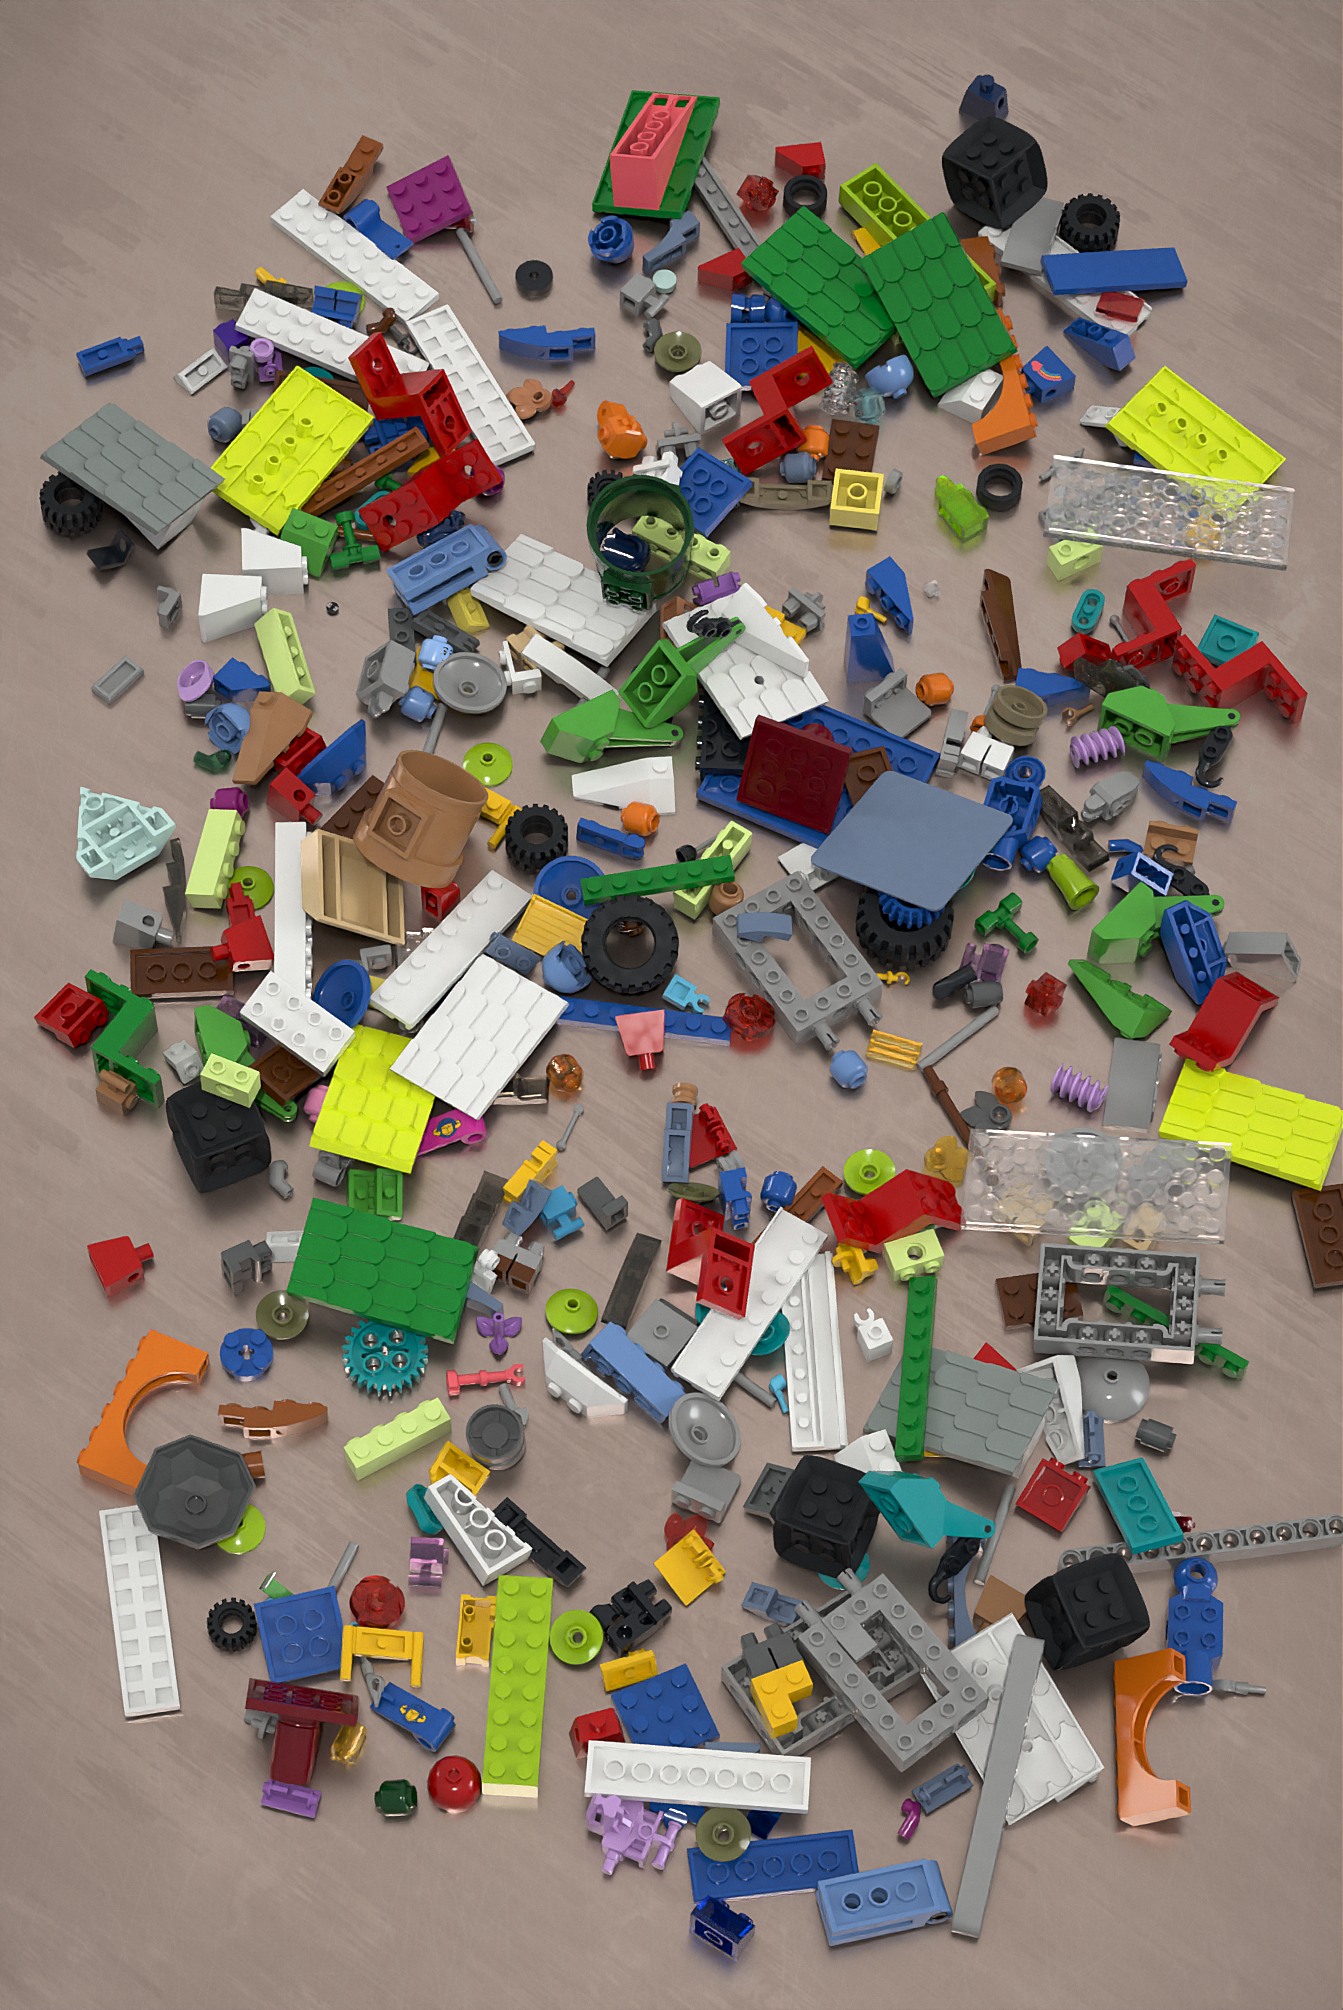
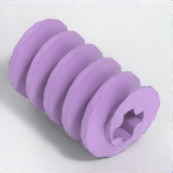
M1115 726L1109 727L1108 730L1105 728L1100 729L1099 733L1092 731L1090 735L1084 733L1080 738L1078 736L1071 738L1070 754L1076 768H1079V760L1081 759L1086 766L1089 765V757L1092 758L1094 763H1097L1098 755H1101L1105 761L1107 760L1108 752L1111 753L1113 758L1117 757L1118 749L1122 755L1125 754L1124 740Z
M1062 1063L1053 1077L1050 1091L1056 1093L1060 1090L1061 1098H1065L1069 1094V1102L1073 1103L1078 1099V1106L1082 1108L1087 1104V1111L1090 1113L1096 1108L1098 1109L1108 1093L1109 1085H1106L1101 1090L1099 1089V1080L1091 1085L1090 1075L1081 1080L1082 1071H1079L1074 1076L1072 1075L1073 1067L1070 1066L1064 1071V1063Z

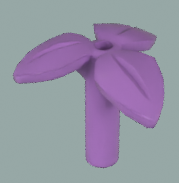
M497 1312L494 1314L493 1320L488 1317H477L476 1324L483 1336L495 1337L489 1343L492 1352L499 1355L508 1349L509 1344L504 1336L514 1337L521 1328L522 1318L511 1317L504 1320V1315Z

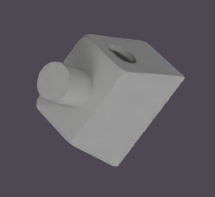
M125 899L116 921L113 941L139 949H153L156 941L170 946L175 932L161 927L163 920L161 914Z

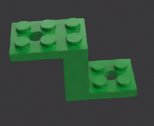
M90 969L85 975L87 992L103 1000L109 1013L115 1016L91 1047L95 1071L100 1074L103 1069L108 1072L111 1070L136 1084L138 1097L159 1109L165 1101L161 1076L154 1069H146L139 1065V1062L136 1060L158 1031L154 1004L146 997L140 998L133 994L127 986L122 984L119 986L114 983L105 973H97Z

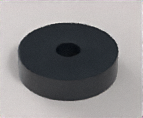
M526 261L517 268L515 283L518 290L523 294L541 296L551 289L553 285V272L549 265L542 261Z

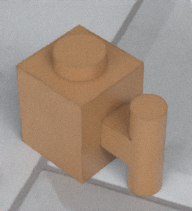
M103 1069L99 1074V1078L102 1081L95 1089L97 1101L124 1116L127 1110H131L138 1101L136 1084L111 1070L108 1072Z

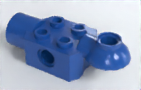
M1032 756L1015 758L1008 764L1005 770V777L1001 776L991 779L983 805L1011 815L1013 823L981 861L982 864L989 868L1001 871L1011 869L1017 849H1020L1032 838L1043 804L1039 787L1042 785L1046 774L1044 764L1039 759ZM1025 775H1030L1029 778H1022Z
M1188 1557L1181 1561L1174 1571V1583L1180 1594L1168 1600L1165 1610V1649L1172 1648L1185 1656L1186 1682L1175 1686V1691L1186 1695H1203L1212 1691L1213 1668L1219 1666L1223 1655V1602L1211 1595L1217 1588L1218 1583L1217 1571L1212 1563L1204 1558ZM1198 1572L1203 1578L1195 1579L1190 1573Z

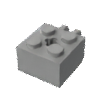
M389 640L365 657L356 691L358 700L369 706L367 708L368 714L374 718H378L383 712L385 713L390 710L389 708H391L390 706L395 700L406 695L409 689V676L415 667V663H413L415 652L392 640Z

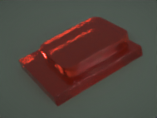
M1102 292L1095 312L1136 323L1142 312L1145 299L1118 292Z

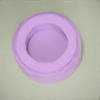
M258 338L250 344V351L254 352L256 362L263 363L272 359L274 346L270 340Z

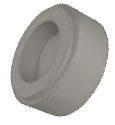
M893 469L890 472L884 486V491L894 494L898 490L903 478L901 471Z

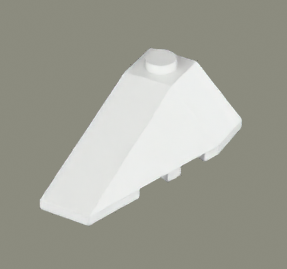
M747 583L743 584L723 610L721 616L729 619L738 617L746 626L745 631L734 641L803 678L808 676L809 659L791 636L786 637L780 627L781 622L777 617L771 618L765 610L767 604L763 598Z
M672 756L643 758L572 775L573 799L598 805L618 806L620 810L627 808L631 802L637 801L653 805L659 816L675 815Z
M1056 1355L1017 1369V1372H1025L1059 1384V1388L1046 1413L1043 1427L1046 1441L1056 1459L1064 1465L1085 1459L1081 1380L1074 1355Z

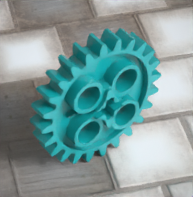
M368 1319L369 1323L367 1324L359 1320L360 1329L351 1327L352 1336H345V1342L348 1345H342V1351L345 1354L342 1355V1361L346 1363L344 1366L345 1372H351L350 1381L358 1379L357 1386L359 1389L366 1384L367 1393H370L374 1388L377 1389L378 1396L382 1394L383 1390H387L388 1395L391 1396L392 1389L394 1388L401 1394L402 1385H406L411 1389V1379L419 1382L420 1375L418 1372L425 1373L424 1364L428 1363V1356L425 1355L428 1353V1345H424L426 1337ZM393 1338L403 1339L401 1343L391 1342ZM367 1341H374L377 1343L376 1345L371 1347L364 1345ZM387 1352L388 1356H383L382 1353ZM397 1362L406 1363V1365L401 1368L394 1366V1364ZM371 1365H377L380 1367L378 1370L370 1371L367 1369Z

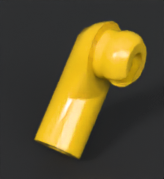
M263 267L256 269L255 277L274 293H282L283 290L287 289L288 284L284 278L277 280Z

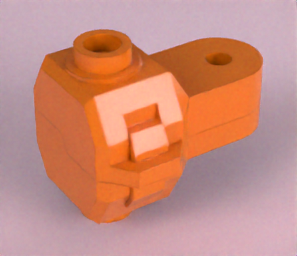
M603 401L597 411V420L600 425L597 437L604 451L611 459L636 457L638 452L647 446V437L641 425L633 415L628 414L623 404Z

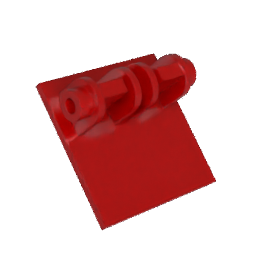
M708 1103L699 1107L700 1112L694 1115L690 1169L737 1150L716 1107L709 1106Z

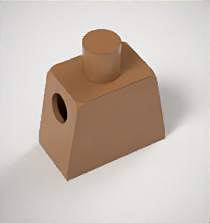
M990 1575L973 1615L972 1622L979 1626L976 1634L1011 1612L1019 1625H1021L1028 1618L1024 1600L1025 1595Z

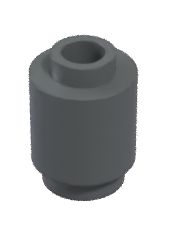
M203 694L194 701L185 702V715L191 716L193 719H205L207 713L222 704L221 699H217L216 694Z
M994 980L969 983L968 988L964 989L965 1002L970 1004L971 1008L996 1006L997 1003L1003 1001L1002 985L1000 982H994Z
M1142 1418L1135 1439L1140 1440V1443L1165 1452L1166 1448L1172 1449L1177 1434L1172 1433L1173 1427L1153 1419L1145 1420Z

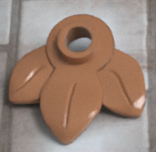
M526 379L523 387L513 388L506 394L508 401L516 405L514 411L520 420L532 417L536 411L543 412L547 410L552 401L550 392L543 389L541 382L535 379Z

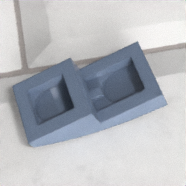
M530 1179L520 1203L511 1201L502 1225L514 1234L521 1235L537 1218L552 1190L539 1181Z
M752 1582L741 1605L758 1616L787 1627L800 1619V1616L794 1610L800 1603L802 1606L804 1604L802 1600L779 1594L776 1588Z

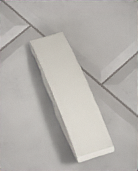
M537 634L532 636L521 652L525 658L556 683H562L579 698H585L589 701L612 689L617 696L619 694L618 690L596 673Z

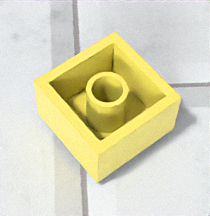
M836 469L829 525L877 530L884 474Z

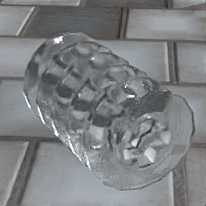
M837 362L831 366L829 373L834 383L824 389L820 409L831 415H846L850 411L859 376L849 364Z

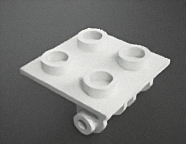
M802 843L778 857V860L790 875L799 871L813 891L839 877V875L814 866L811 863V856L817 849Z

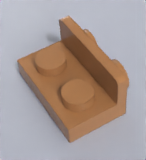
M1149 821L1143 855L1154 861L1153 855L1155 850L1161 845L1170 844L1179 850L1178 852L1164 851L1162 858L1166 862L1179 866L1193 864L1199 830L1186 825L1168 824L1164 821Z

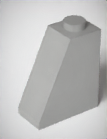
M1229 932L1227 942L1223 944V950L1231 967L1296 982L1301 958L1287 933Z

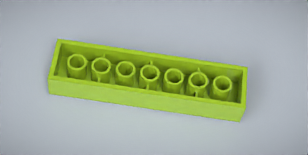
M874 163L840 185L838 203L881 246L892 242V240L913 230L918 225L932 219L877 163ZM968 256L993 302L996 283Z
M498 1576L482 1794L538 1798L553 1578Z

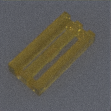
M873 1030L866 1050V1056L915 1069L922 1049V1043ZM877 1039L894 1045H886L883 1043L876 1042L875 1040ZM898 1046H901V1047H904V1048H908V1049H911V1050H915V1051H914V1052H910V1051H907V1050H903V1049H900Z

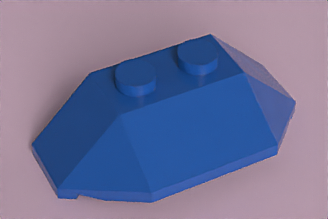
M361 719L352 725L316 756L299 775H296L316 796H331L337 790H342L347 785L348 780L355 774L359 775L365 769V721Z
M1184 900L1164 910L1160 936L1176 981L1195 1003L1200 1005L1204 1003L1217 978L1224 976L1227 959L1211 914L1188 900Z

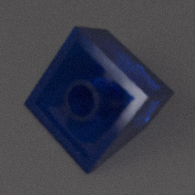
M708 1895L690 1913L689 1931L737 1961L755 1935L753 1920L743 1913L737 1914L729 1909L730 1906L724 1900L718 1897L714 1899Z

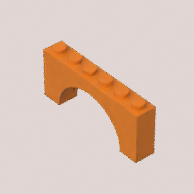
M1001 308L997 309L1016 348H1019L1015 335H1011L1010 330L1014 329L1010 316H1005ZM1014 353L997 363L1003 372L1001 396L995 407L984 418L971 424L976 444L982 455L1037 437L1035 427L1038 426V421L1035 413H1031L1030 407H1033V402L1030 394H1026L1025 388L1028 387V382L1025 374H1021L1020 371L1023 368V363L1019 354L1016 355Z
M150 1329L146 1337L143 1336L141 1338L135 1359L131 1358L126 1366V1376L123 1381H119L116 1384L111 1404L107 1403L105 1405L99 1426H94L90 1433L89 1445L86 1449L83 1448L77 1458L81 1475L133 1497L147 1465L132 1454L125 1441L126 1425L132 1410L145 1395L160 1386L179 1382L198 1386L210 1364L207 1352Z
M1172 1648L1114 1661L1115 1734L1117 1736L1115 1757L1118 1763L1116 1784L1119 1794V1803L1117 1804L1119 1819L1132 1826H1138L1191 1814L1190 1787L1177 1780L1159 1779L1149 1764L1145 1745L1147 1725L1156 1704L1170 1689L1186 1682L1185 1656Z

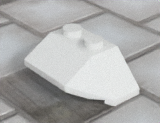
M547 1337L543 1339L545 1383L550 1394L556 1398L560 1396L567 1402L568 1407L572 1411L582 1413L586 1417L620 1415L628 1411V1399L556 1346Z

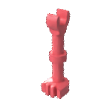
M519 1363L512 1365L510 1369L505 1371L486 1372V1370H479V1373L458 1375L455 1370H447L446 1384L448 1396L459 1395L460 1385L480 1384V1386H487V1383L505 1381L515 1386H522L525 1384V1377H516L514 1374L523 1372L524 1366Z

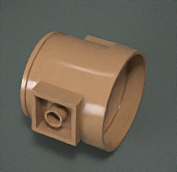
M418 750L402 751L399 753L396 764L392 767L373 807L364 812L353 835L354 843L368 860L397 878L428 888L447 887L452 883L463 861L462 850L482 812V807L488 800V792L477 778L449 760Z

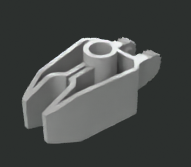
M1120 771L1097 782L1089 791L1091 794L1089 799L1085 800L1084 809L1081 811L1082 820L1091 822L1100 816L1104 820H1108L1112 816L1118 815L1125 806L1131 803L1141 781L1131 771Z

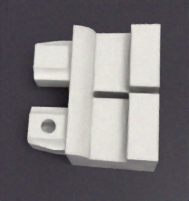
M982 726L977 733L972 732L960 752L958 767L979 775L982 769L981 776L989 780L1001 776L1005 777V770L1012 761L1014 745L1002 740L999 742L992 739L993 734L990 733L987 727Z

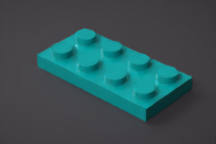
M1143 1457L1093 1470V1479L1132 1555L1183 1542L1184 1534Z

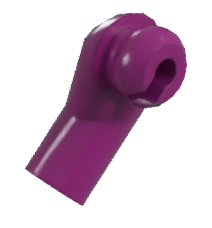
M907 1798L902 1804L901 1810L908 1815L898 1834L910 1840L920 1822L921 1805L917 1801L914 1802L912 1799Z

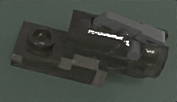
M1082 657L1073 661L1076 681L1104 698L1107 697L1108 693L1137 686L1151 688L1149 687V679L1133 665L1125 666L1111 658L1098 667Z

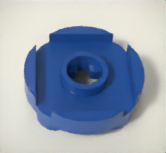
M242 1328L225 1335L220 1347V1360L223 1369L233 1375L235 1379L241 1381L258 1379L264 1375V1372L273 1363V1347L264 1331ZM246 1349L254 1352V1354L250 1355V1359L247 1360L244 1359V1356H239Z

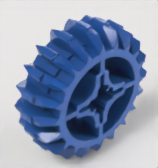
M878 892L879 904L883 906V914H889L890 921L898 919V926L902 925L903 922L907 923L908 929H910L912 924H916L920 929L922 922L929 926L932 919L937 920L940 913H943L945 910L944 906L939 911H929L883 892Z

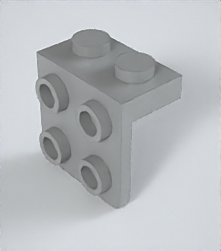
M900 668L895 673H889L882 683L877 687H871L865 693L863 712L883 730L904 738L931 717V710L906 687L908 674Z
M691 1460L681 1482L676 1480L672 1488L671 1502L683 1509L693 1511L705 1519L713 1520L720 1524L741 1483V1477L725 1468L706 1467Z

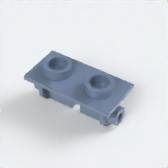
M493 932L490 935L489 940L492 944L485 950L487 954L525 975L542 959L532 949L528 950L503 936L502 932Z
M1089 1410L1083 1416L1085 1459L1078 1461L1079 1467H1105L1103 1417H1099L1095 1411Z
M956 1763L912 1790V1793L928 1814L971 1788L973 1784L967 1777L969 1775L968 1769L964 1765L960 1766L959 1763Z

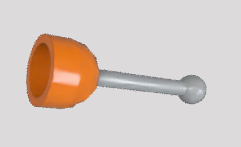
M995 684L992 686V694L984 714L978 715L973 719L970 726L972 732L977 733L982 726H985L984 718L993 704L992 701L1000 687L999 685Z

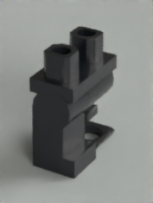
M649 1579L638 1585L634 1581L631 1582L626 1588L618 1591L611 1597L610 1602L612 1605L610 1603L595 1605L589 1612L601 1624L604 1637H606L605 1642L618 1658L627 1656L632 1648L662 1629L663 1621L672 1614V1606L666 1599L663 1598L655 1605L649 1600L657 1594V1589ZM620 1616L624 1618L621 1622H619L618 1624L609 1629L612 1620L615 1621Z

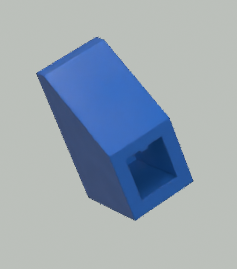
M233 657L213 676L214 690L232 703L252 702L256 700L260 691L271 692L270 682L266 677L257 675L251 671L246 663L239 662Z

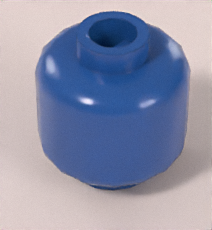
M774 297L769 299L765 305L764 318L767 323L796 322L798 319Z
M1035 836L1021 847L1020 853L1023 858L1019 861L1028 872L1033 870L1036 873H1042L1058 851L1046 836L1044 838Z
M775 1171L773 1174L765 1177L760 1199L766 1204L767 1209L777 1212L780 1207L784 1208L785 1206L792 1205L797 1184L790 1174Z

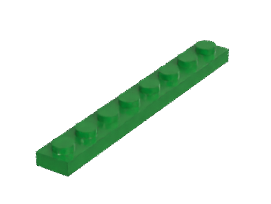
M936 1276L910 1277L894 1455L897 1462L923 1460L938 1284Z

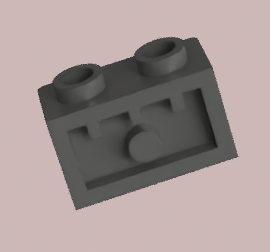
M767 1463L743 1506L746 1512L769 1518L774 1525L779 1503L794 1469Z

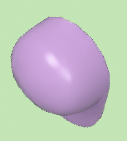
M201 659L189 663L180 673L177 686L180 698L183 701L191 702L198 699L212 686L215 674L206 661Z

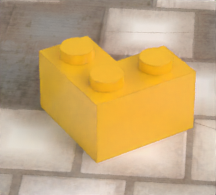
M803 1660L751 1679L750 1692L771 1740L797 1730L798 1717L792 1703L812 1696L813 1683Z

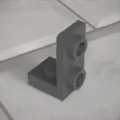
M599 1177L593 1178L577 1189L578 1195L606 1230L628 1217L627 1200L623 1195L616 1199Z

